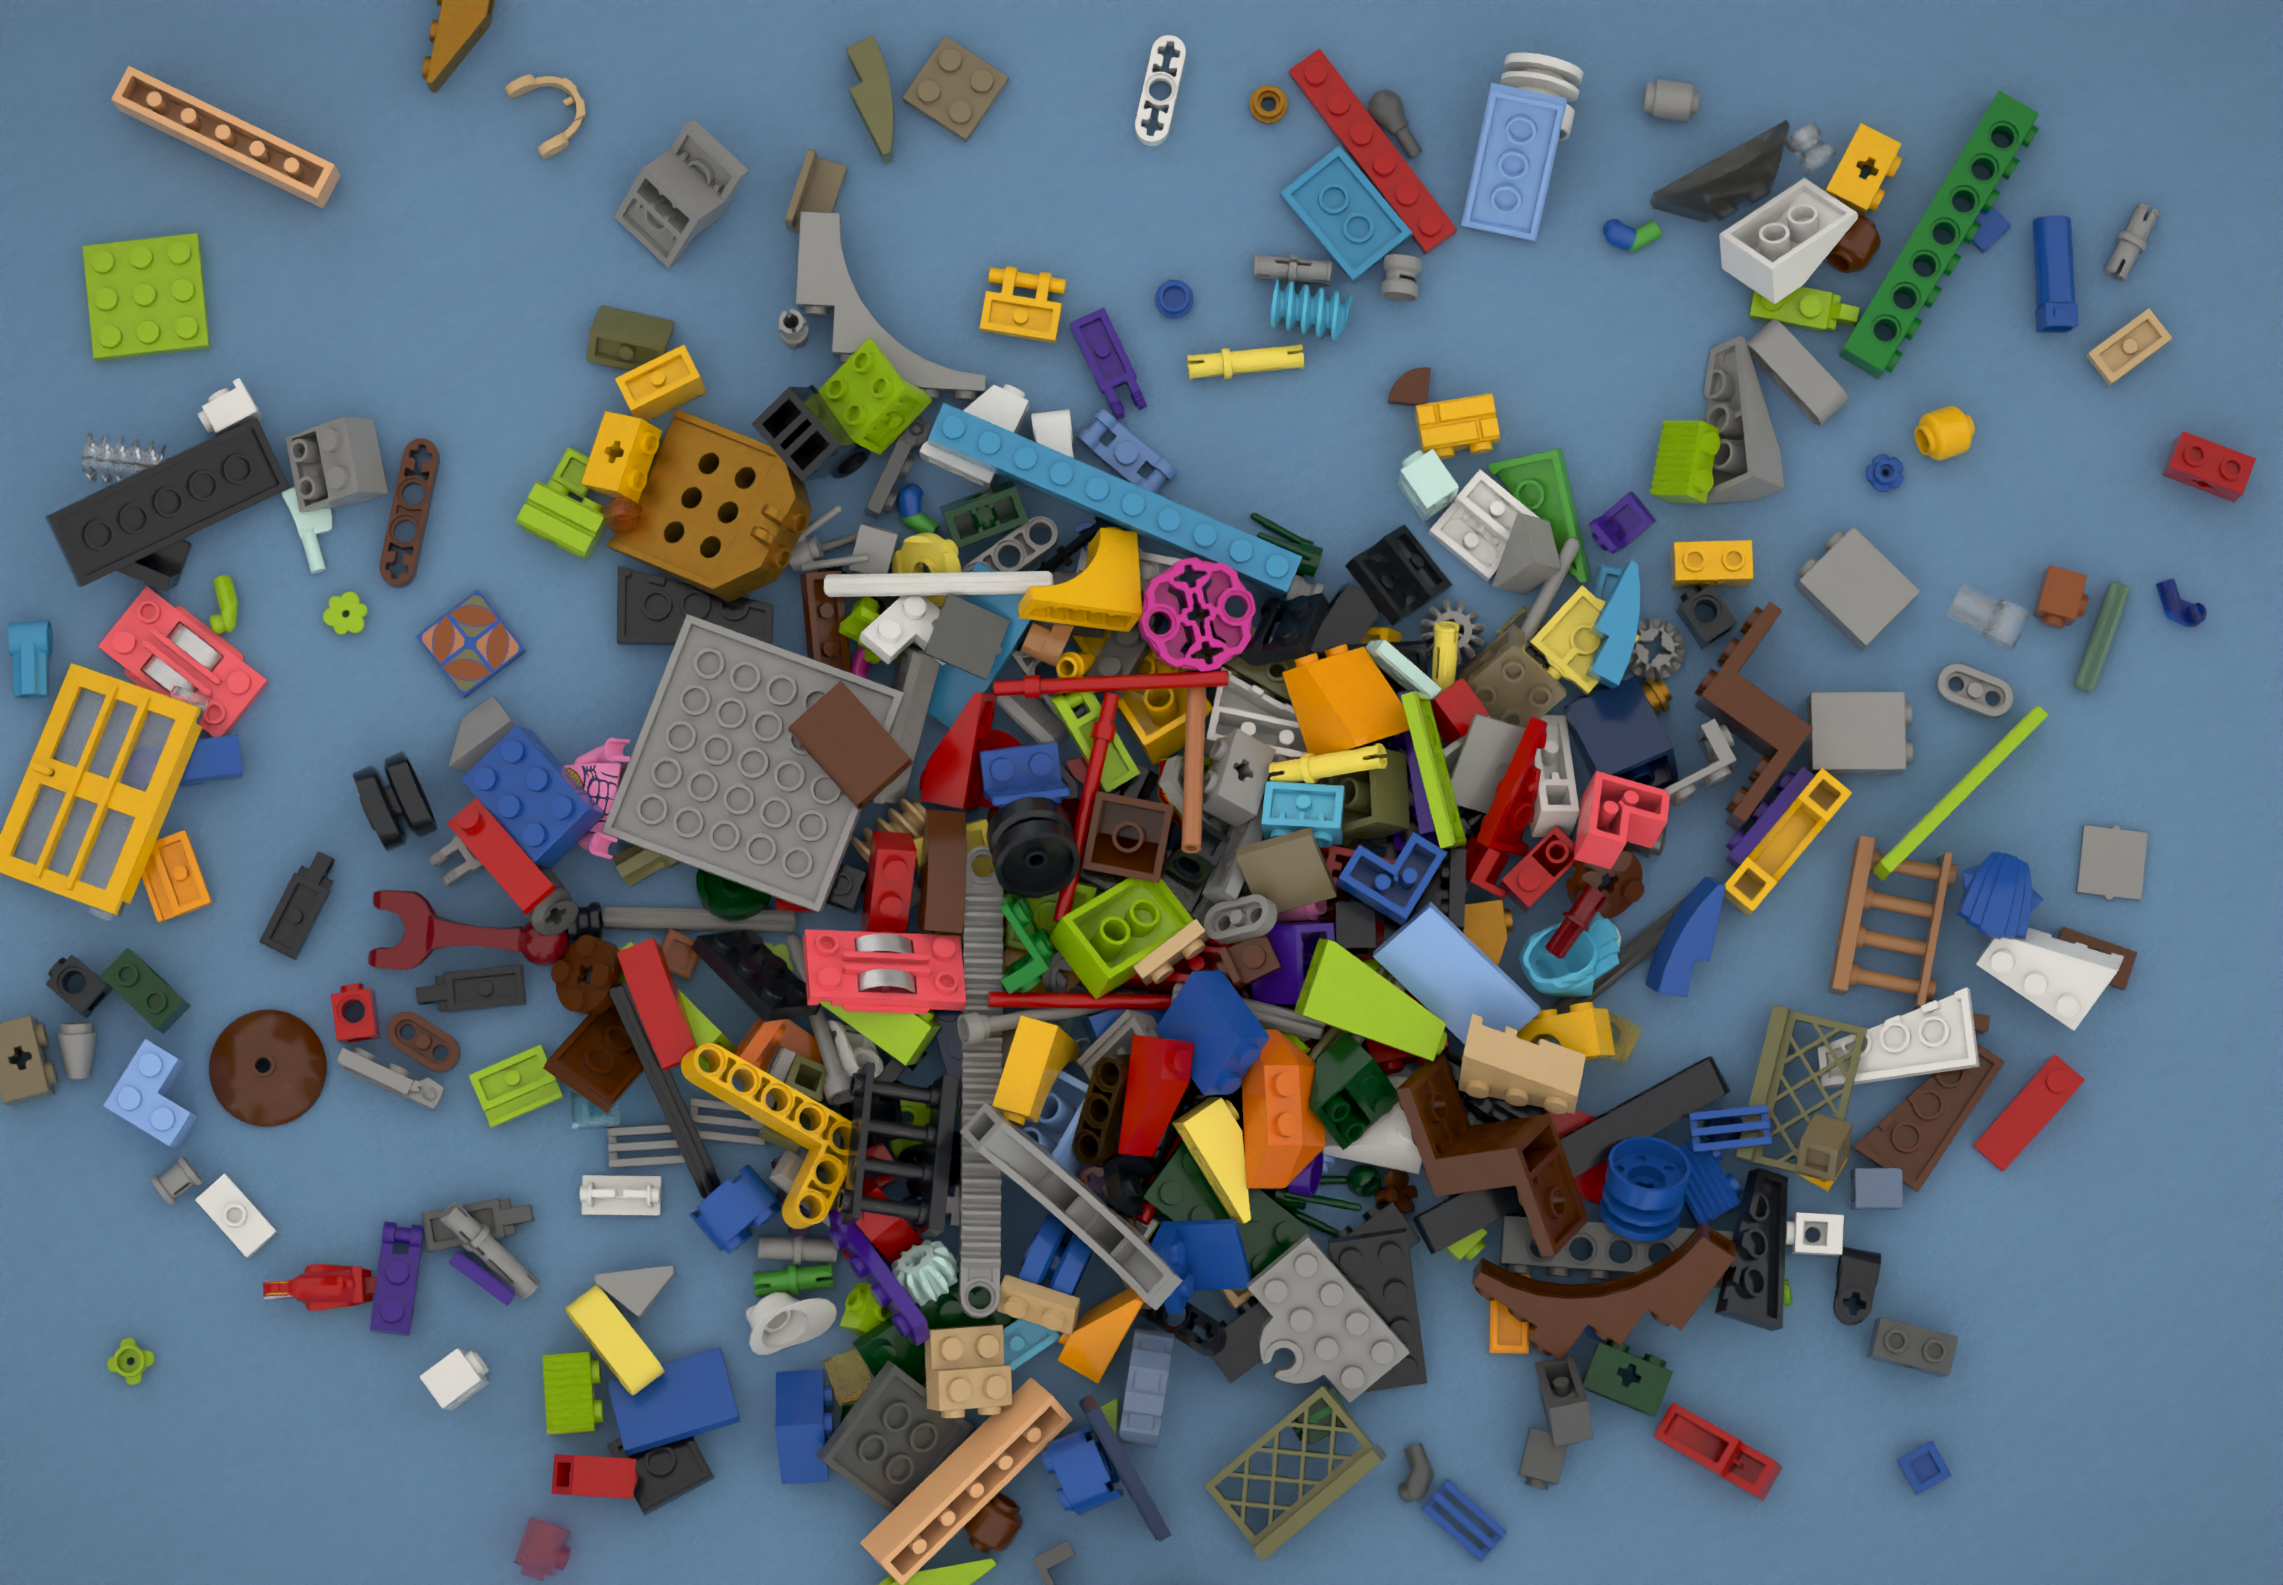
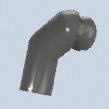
M1422 1442L1404 1449L1411 1472L1407 1481L1399 1484L1398 1494L1405 1502L1419 1501L1425 1497L1434 1477L1433 1469Z

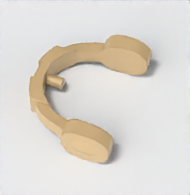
M528 74L512 81L505 87V91L510 99L529 93L539 87L553 86L570 96L562 100L565 107L572 103L576 107V116L571 126L566 131L554 136L538 147L541 158L546 159L562 152L569 146V140L577 133L582 121L585 119L584 99H581L576 85L566 77L562 79L554 76L534 78L532 74Z

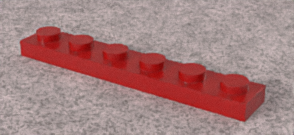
M1320 48L1289 70V76L1367 179L1412 231V238L1425 255L1456 233V227Z

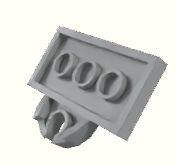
M1307 1233L1247 1283V1288L1270 1313V1316L1262 1323L1258 1334L1259 1351L1263 1364L1271 1362L1273 1354L1280 1348L1290 1349L1294 1353V1358L1289 1364L1277 1366L1273 1371L1274 1377L1281 1381L1301 1384L1312 1382L1325 1375L1345 1399L1351 1403L1410 1353L1409 1348Z

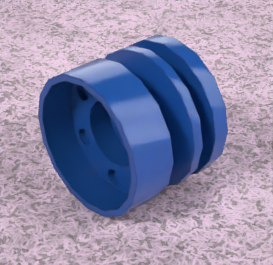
M1636 1136L1624 1139L1616 1144L1608 1157L1605 1172L1606 1181L1602 1188V1197L1599 1204L1601 1219L1607 1227L1622 1237L1635 1241L1651 1242L1665 1239L1677 1231L1682 1219V1209L1685 1203L1684 1196L1691 1173L1690 1162L1687 1156L1672 1143L1655 1137Z

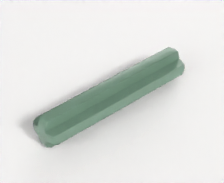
M2112 582L2107 589L2074 682V687L2080 691L2092 693L2096 688L2130 593V588L2124 584Z

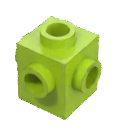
M856 1283L854 1289L848 1294L845 1302L846 1310L839 1327L860 1337L893 1315L887 1306L881 1308L876 1303L870 1292L872 1285L866 1283Z

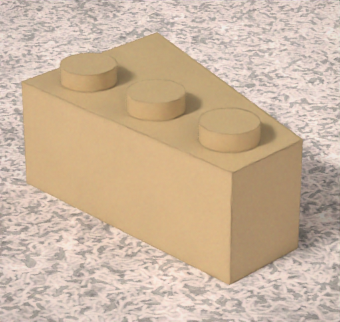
M1472 1014L1462 1058L1458 1090L1464 1091L1476 1098H1486L1489 1096L1504 1099L1507 1103L1515 1106H1525L1528 1104L1543 1107L1546 1111L1554 1114H1564L1566 1112L1575 1114L1586 1060L1585 1054L1544 1039L1538 1040V1045L1518 1038V1030L1506 1026L1504 1031L1501 1032L1482 1025L1483 1017Z

